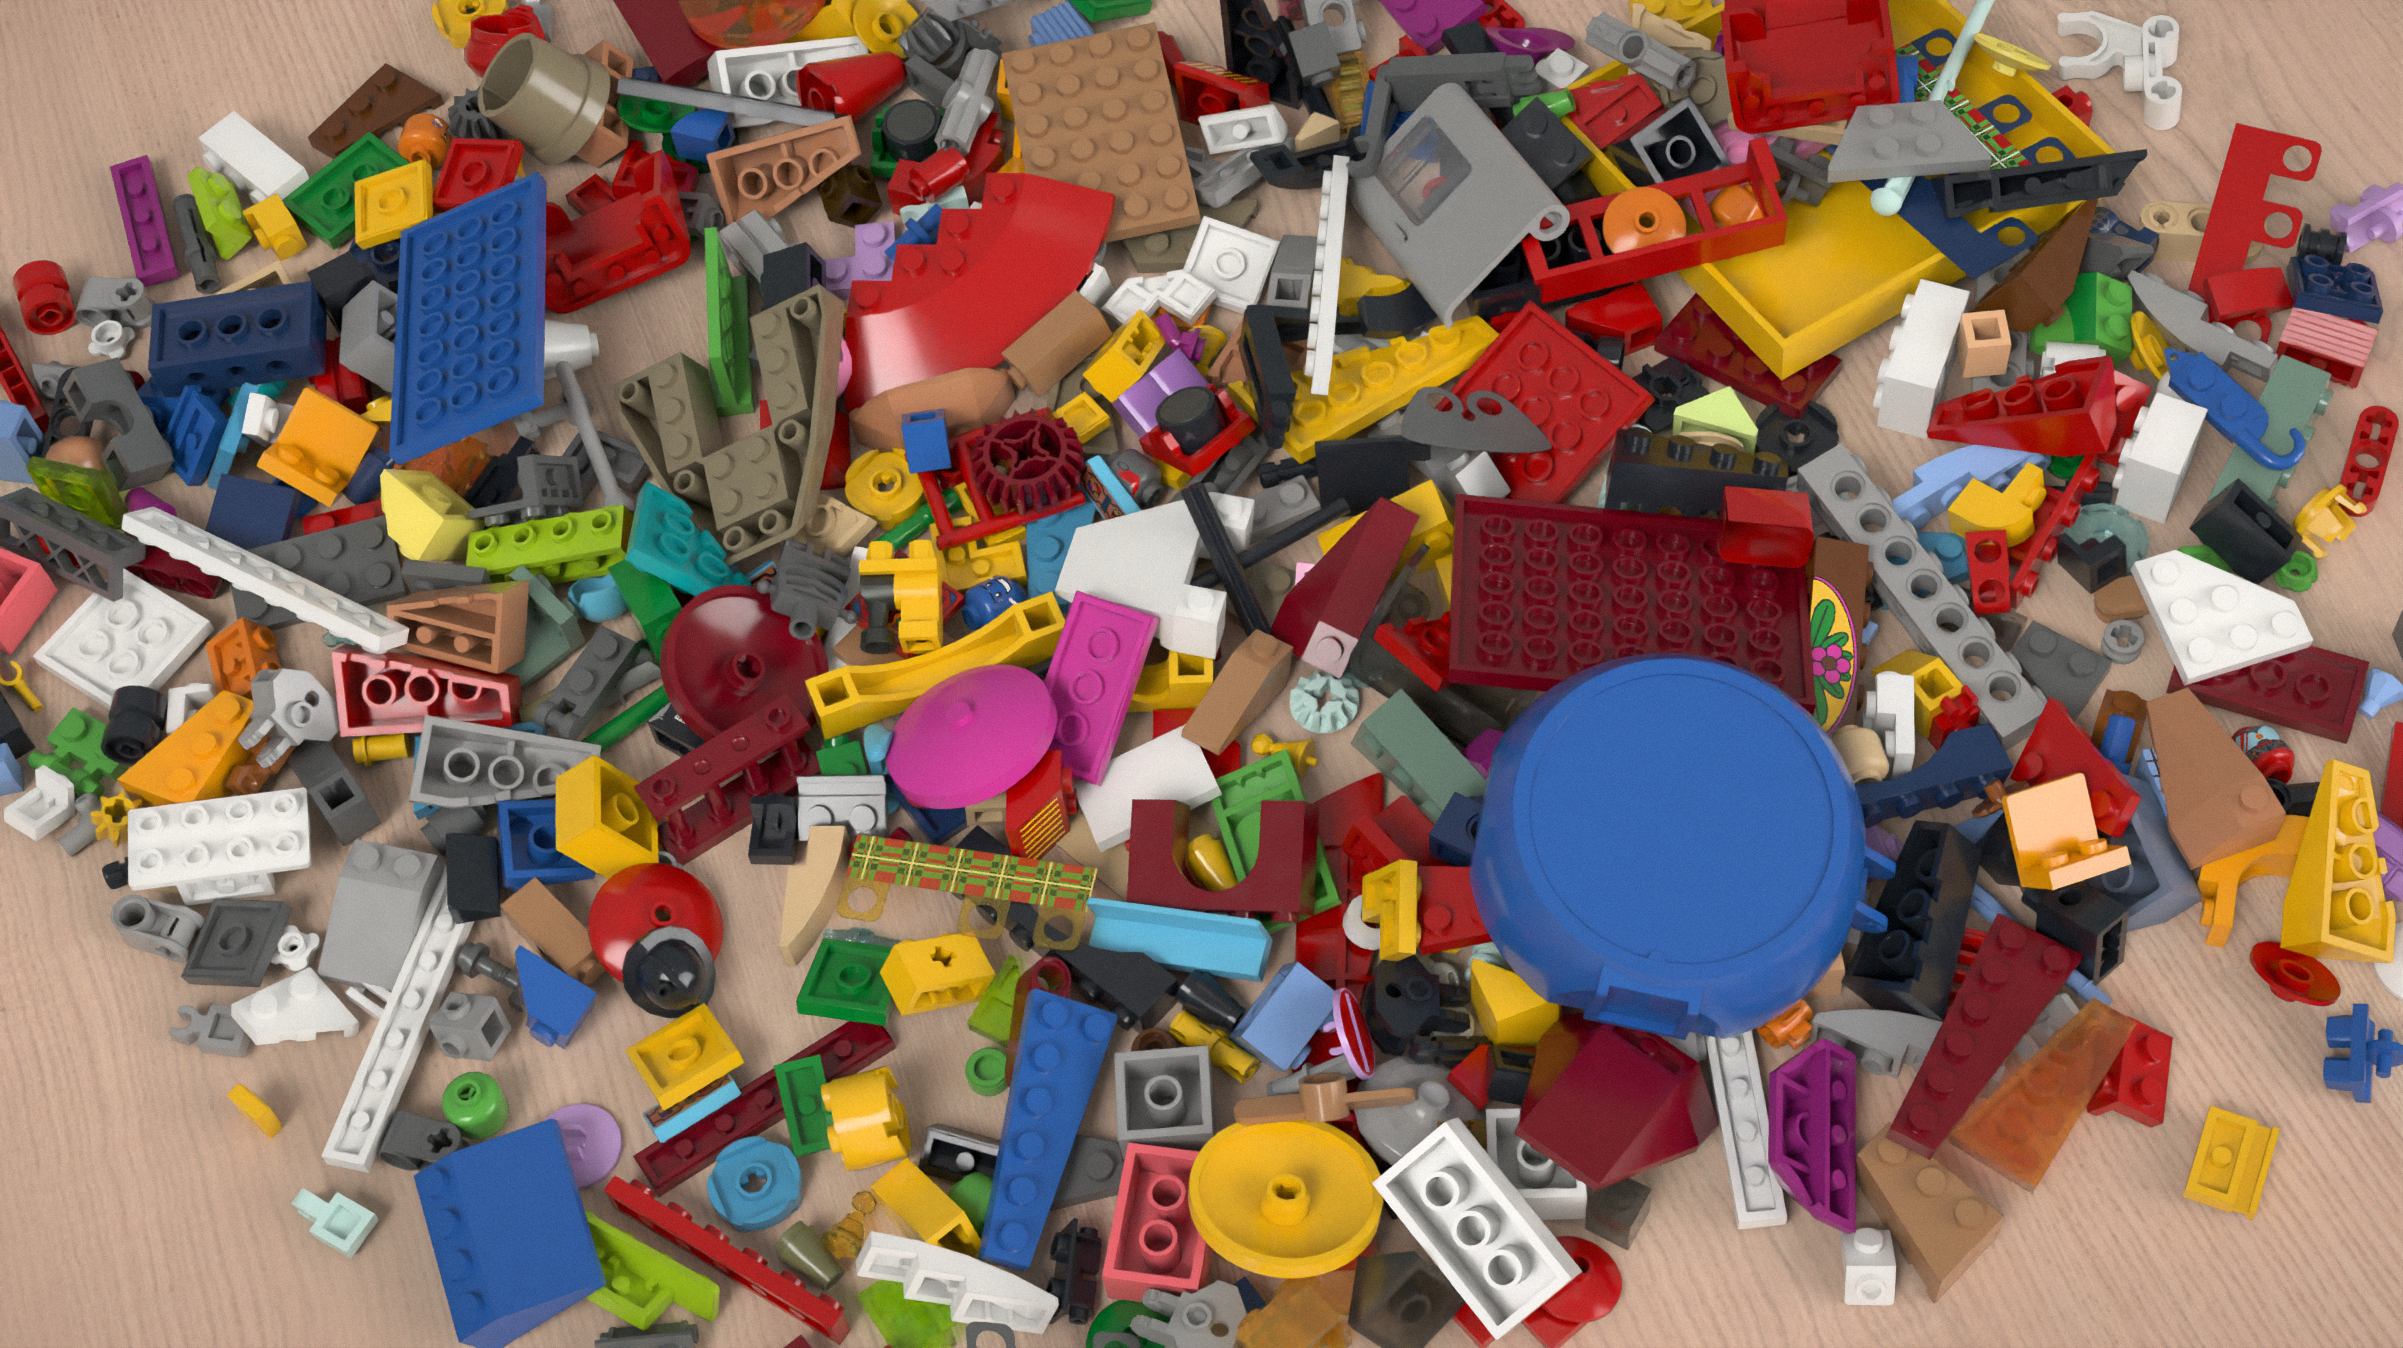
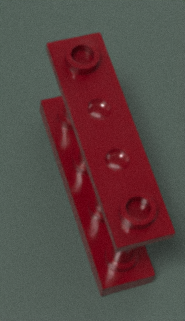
M787 693L633 786L656 822L666 817L667 821L658 826V841L666 852L673 855L678 864L680 863L684 866L752 824L753 815L749 807L750 797L779 793L794 798L798 795L797 776L822 775L818 758L804 739L795 740L796 737L811 729V727ZM780 748V752L758 765V760ZM742 771L743 774L720 788L719 784ZM704 794L705 798L682 811L681 808Z

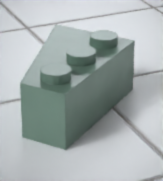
M1402 689L1397 691L1361 723L1350 743L1393 782L1399 790L1416 803L1420 811L1434 825L1454 792L1466 797L1475 796L1483 800L1486 780Z

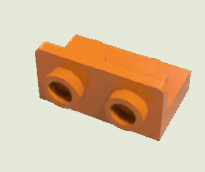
M242 617L206 643L217 694L222 690H227L253 700L251 681L260 670H278L282 668L276 647V637L268 627Z

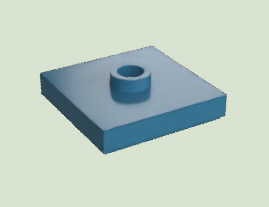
M247 382L241 386L207 481L209 488L217 490L221 473L229 474L236 452L245 454L250 438L242 433L249 395L250 393L257 394L258 386Z

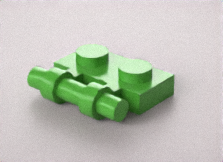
M72 707L46 739L55 751L45 755L35 750L29 755L27 760L28 765L35 769L45 765L54 772L65 775L74 785V795L80 797L82 794L89 792L95 794L97 799H100L104 794V786L98 783L103 776L117 782V779L130 767L110 760L103 754L100 746L106 724ZM74 760L85 765L82 769L77 770L69 767Z

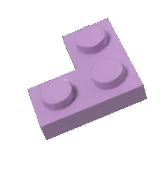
M895 222L855 225V256L823 259L826 262V289L839 299H848L852 280L891 281L894 263L886 256L884 251L897 240Z

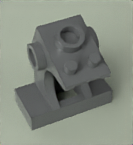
M961 18L957 20L960 36L952 44V56L941 65H932L916 54L905 62L910 89L940 110H946L942 107V100L950 86L959 77L966 56L974 48L979 50L989 49L999 56V64L1000 59H1002V52L998 48L1001 45V41L988 28L983 29L981 32L977 30L980 23L973 18L969 23Z

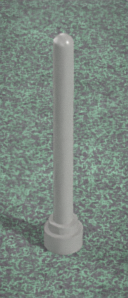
M560 361L555 366V372L605 499L602 508L609 505H625L634 516L635 504L631 498L620 492L572 367L567 361Z

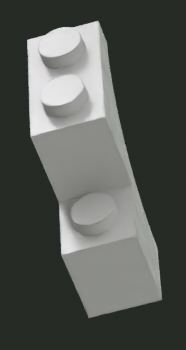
M1397 409L1376 422L1378 426L1367 435L1368 438L1401 436V424L1406 410ZM1431 445L1430 460L1416 461L1407 458L1409 463L1433 480L1453 506L1456 494L1504 498L1511 492L1509 486L1485 451L1461 450Z

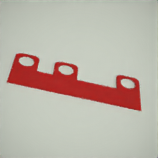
M2236 123L2188 288L2189 291L2201 296L2205 303L2208 304V323L2212 324V322L2216 321L2203 287V282L2207 277L2243 270L2251 241L2285 249L2292 247L2296 243L2303 219L2302 212L2295 207L2265 201L2263 198L2270 174L2304 182L2314 178L2322 153L2321 145L2318 142ZM2292 146H2303L2308 149L2312 158L2310 165L2302 171L2288 169L2283 161V156L2287 149ZM2276 212L2288 215L2292 221L2291 232L2283 238L2269 236L2264 228V222L2269 215ZM2251 314L2218 321L2227 325L2232 330L2241 321H2253L2261 329L2259 341L2266 344L2272 328V322L2267 316L2252 318Z

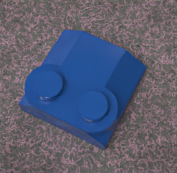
M556 799L498 801V846L501 878L504 887L516 893L534 877L543 885L595 878V871L556 850Z

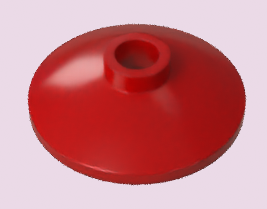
M2264 941L2257 943L2253 947L2249 956L2250 962L2254 970L2270 985L2272 993L2278 998L2287 1002L2299 1001L2314 1006H2329L2338 1000L2341 988L2337 979L2315 958L2280 948L2281 943Z
M1575 1236L1555 1237L1582 1270V1273L1542 1304L1541 1307L1559 1319L1574 1323L1593 1322L1605 1317L1614 1309L1621 1295L1622 1279L1616 1263L1604 1249L1589 1240Z

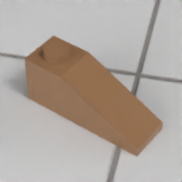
M1256 629L1233 651L1182 729L1181 737L1220 755L1287 686L1294 647Z

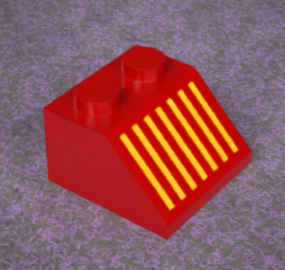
M1201 61L1177 62L1174 67L1180 120L1200 126L1198 120L1200 116L1270 104L1268 83L1262 82L1255 77H1247L1228 71L1221 66L1210 65Z
M1047 750L1041 760L1025 777L1006 790L1005 831L1011 854L1014 857L1042 859L1070 831V815H1078L1079 803L1077 788H1074L1072 766L1065 767L1061 750Z

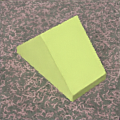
M1730 386L1676 407L1673 417L1672 435L1694 431L1717 432L1731 436L1741 442L1746 453L1756 454L1758 429Z

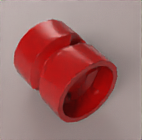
M38 260L27 263L16 271L13 276V286L20 303L24 323L28 330L40 335H55L66 331L74 324L76 320L74 315L76 307L62 266L53 261Z

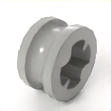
M2120 619L2111 622L2104 630V636L2101 641L2103 655L2115 664L2124 665L2137 660L2144 644L2145 635L2138 624L2130 620ZM2119 637L2128 639L2126 647L2117 645Z

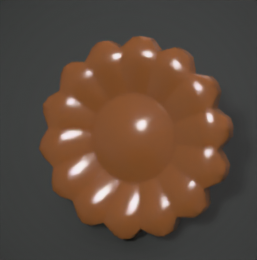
M1995 779L1983 787L1988 798L1975 806V809L1971 812L1975 818L1994 814L1999 809H2003L2002 797L2004 795L2029 788L2030 785L2025 780L2004 788L2000 779Z

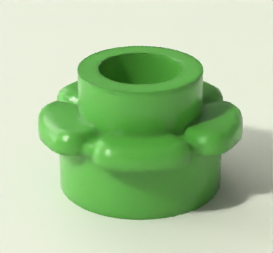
M2295 551L2291 560L2274 574V579L2280 587L2294 592L2309 590L2311 583L2316 582L2318 578L2314 559L2302 551ZM2291 572L2297 573L2299 575L2294 576L2291 574Z

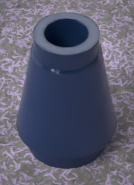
M376 446L371 453L366 452L343 495L355 505L370 502L381 493L380 475L383 470H401V464L398 465L386 451Z

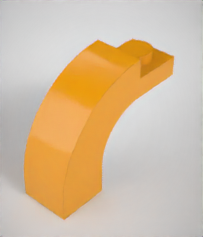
M2285 815L2275 840L2202 866L2196 885L2203 898L2199 901L2202 902L2199 925L2207 927L2206 945L2225 947L2233 927L2237 889L2242 884L2253 878L2267 875L2291 878L2309 817Z

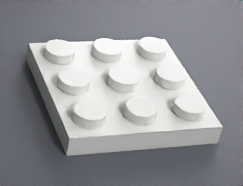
M123 568L122 599L113 602L93 592L33 657L38 665L110 710L114 692L121 687L128 685L144 686L158 691L215 629L208 619Z

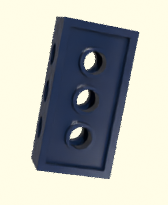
M312 281L152 304L148 370L165 398L181 396L185 385H199L202 388L200 393L241 387L245 382L256 385L325 374L327 309Z

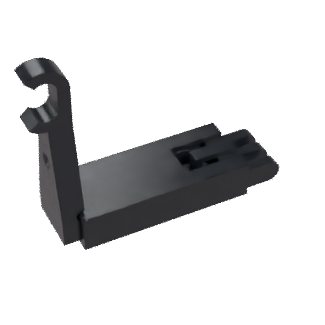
M1247 305L1244 311L1239 353L1261 431L1264 433L1267 445L1270 448L1280 449L1284 445V434L1289 432L1291 422L1289 416H1292L1293 412L1291 402L1295 401L1296 395L1282 343L1308 339L1309 324H1317V322H1309V309L1272 305ZM1337 307L1335 335L1362 334L1359 316H1342L1339 313V307Z

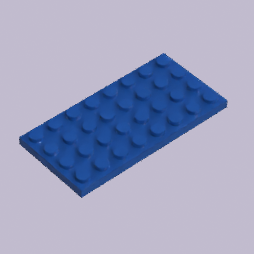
M535 172L401 231L389 456L398 465L423 457L429 452L448 444L456 443L467 436L486 428L494 427L503 421L544 405L547 182L539 172Z

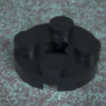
M1810 401L1808 409L1800 419H1793L1779 411L1780 405L1776 403L1767 406L1756 419L1755 426L1758 429L1756 453L1762 451L1778 455L1782 460H1787L1788 478L1796 476L1798 468L1838 445L1839 436L1836 419L1829 410L1817 402ZM1790 433L1796 436L1802 433L1805 436L1803 442L1794 443L1788 440L1787 434Z

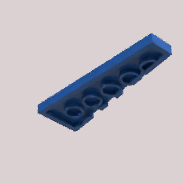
M1036 988L1027 994L978 1256L979 1260L1021 1272L1030 1267L1115 1028L1118 1014Z

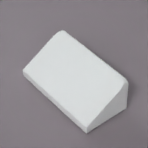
M1274 104L1200 116L1198 119L1209 154L1281 143L1289 132L1286 122Z

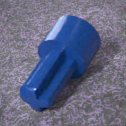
M2112 714L2109 717L2099 752L2104 758L2109 759L2122 774L2129 775L2132 763L2125 761L2135 728V721L2128 716Z

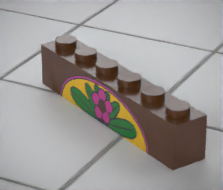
M1817 536L1813 541L1809 561L1805 565L1816 697L1813 717L1831 738L1837 729L1846 725H1856V711H1860L1864 700V685L1859 684V671L1864 668L1867 659L1868 648L1866 643H1862V631L1867 627L1870 618L1871 606L1869 602H1865V591L1871 584L1874 565L1873 562L1868 561L1869 545Z

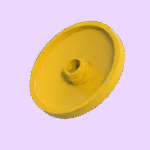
M1297 1120L1257 1125H1242L1237 1122L1218 1132L1198 1153L1190 1173L1188 1191L1189 1210L1194 1225L1205 1242L1216 1253L1236 1266L1271 1277H1312L1328 1273L1346 1265L1361 1254L1371 1243L1379 1227L1383 1208V1197L1372 1184L1380 1177V1173L1371 1156L1356 1140L1325 1122Z

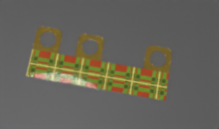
M858 834L836 909L837 913L843 918L875 921L882 915L890 884L965 894L957 923L959 933L971 937L996 939L1003 933L1011 901L1041 905L1033 934L1034 943L1040 947L1069 951L1079 945L1088 910L1086 903L1088 897H1091L1098 868ZM859 887H868L876 893L877 901L875 906L863 913L853 911L848 905L850 893ZM983 904L992 906L998 915L995 925L987 930L974 929L968 921L971 910ZM1054 916H1065L1073 923V933L1064 941H1052L1044 933L1046 922Z

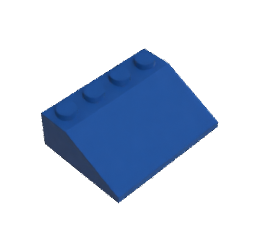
M551 1118L449 1153L414 1175L459 1343L477 1348H502L607 1285L558 1120Z

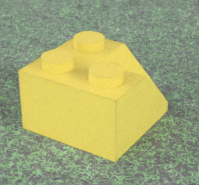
M384 469L380 475L382 511L386 516L388 535L400 545V552L411 560L463 561L468 551L469 533L482 531L485 527L484 519H469L468 510L475 508L431 471Z

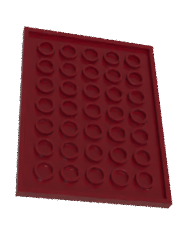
M1456 494L1453 521L1447 682L1546 692L1562 680L1579 671L1606 661L1639 654L1685 653L1717 659L1751 671L1779 687L1794 698L1812 716L1814 715L1816 697L1805 565L1800 568H1788L1724 561L1719 555L1718 519Z

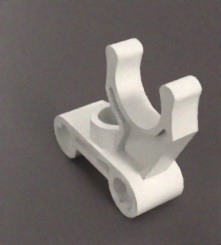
M2095 11L2080 13L2062 12L2058 15L2057 33L2060 36L2086 34L2095 38L2101 44L2100 48L2089 56L2079 58L2060 57L2058 76L2061 80L2073 78L2096 79L2107 73L2113 66L2119 65L2123 68V91H2142L2143 120L2148 127L2154 130H2167L2179 122L2182 87L2176 79L2163 76L2162 70L2171 66L2177 58L2179 25L2174 18L2165 15L2153 16L2146 20L2142 28Z

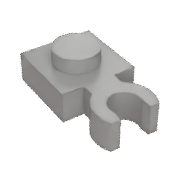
M211 1004L207 1015H200L197 1009L192 1006L178 1007L177 1012L181 1018L191 1021V1023L184 1029H170L169 1033L175 1041L181 1044H191L197 1041L196 1045L202 1052L240 1058L245 1057L251 1038L232 1018L231 1006Z

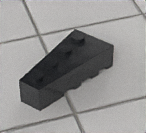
M1915 820L1895 863V877L1888 879L1875 907L1876 911L1888 918L1887 931L1883 933H1863L1841 983L1874 1009L1944 1020L1982 850L1950 823Z

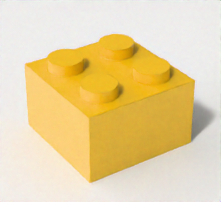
M592 755L556 777V850L607 879L630 866L643 863H659L658 822H656L633 787L640 782L596 755Z

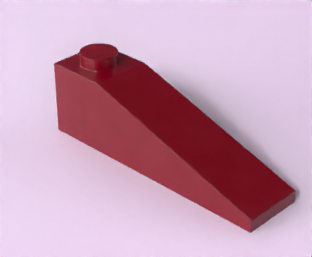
M1381 496L1285 596L1271 626L1272 636L1293 646L1292 653L1299 659L1341 678L1347 671L1421 515Z

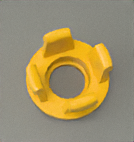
M2339 484L2332 490L2327 487L2323 488L2305 505L2292 523L2296 531L2303 537L2301 542L2314 551L2312 555L2317 559L2325 558L2328 553L2311 533L2332 543L2335 538L2344 541L2357 526L2338 505L2339 502L2356 514L2367 511L2366 506L2362 502L2356 503L2345 494L2347 488L2342 484Z

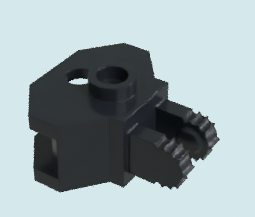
M1415 955L1399 961L1383 960L1373 972L1374 979L1365 989V1020L1371 1039L1383 1054L1402 1056L1410 1047V1040L1416 1036H1430L1432 1031L1459 1034L1470 1029L1469 1014L1461 1011L1440 1009V1006L1459 1008L1470 1003L1468 988L1466 989L1460 985L1439 983V975L1430 974Z

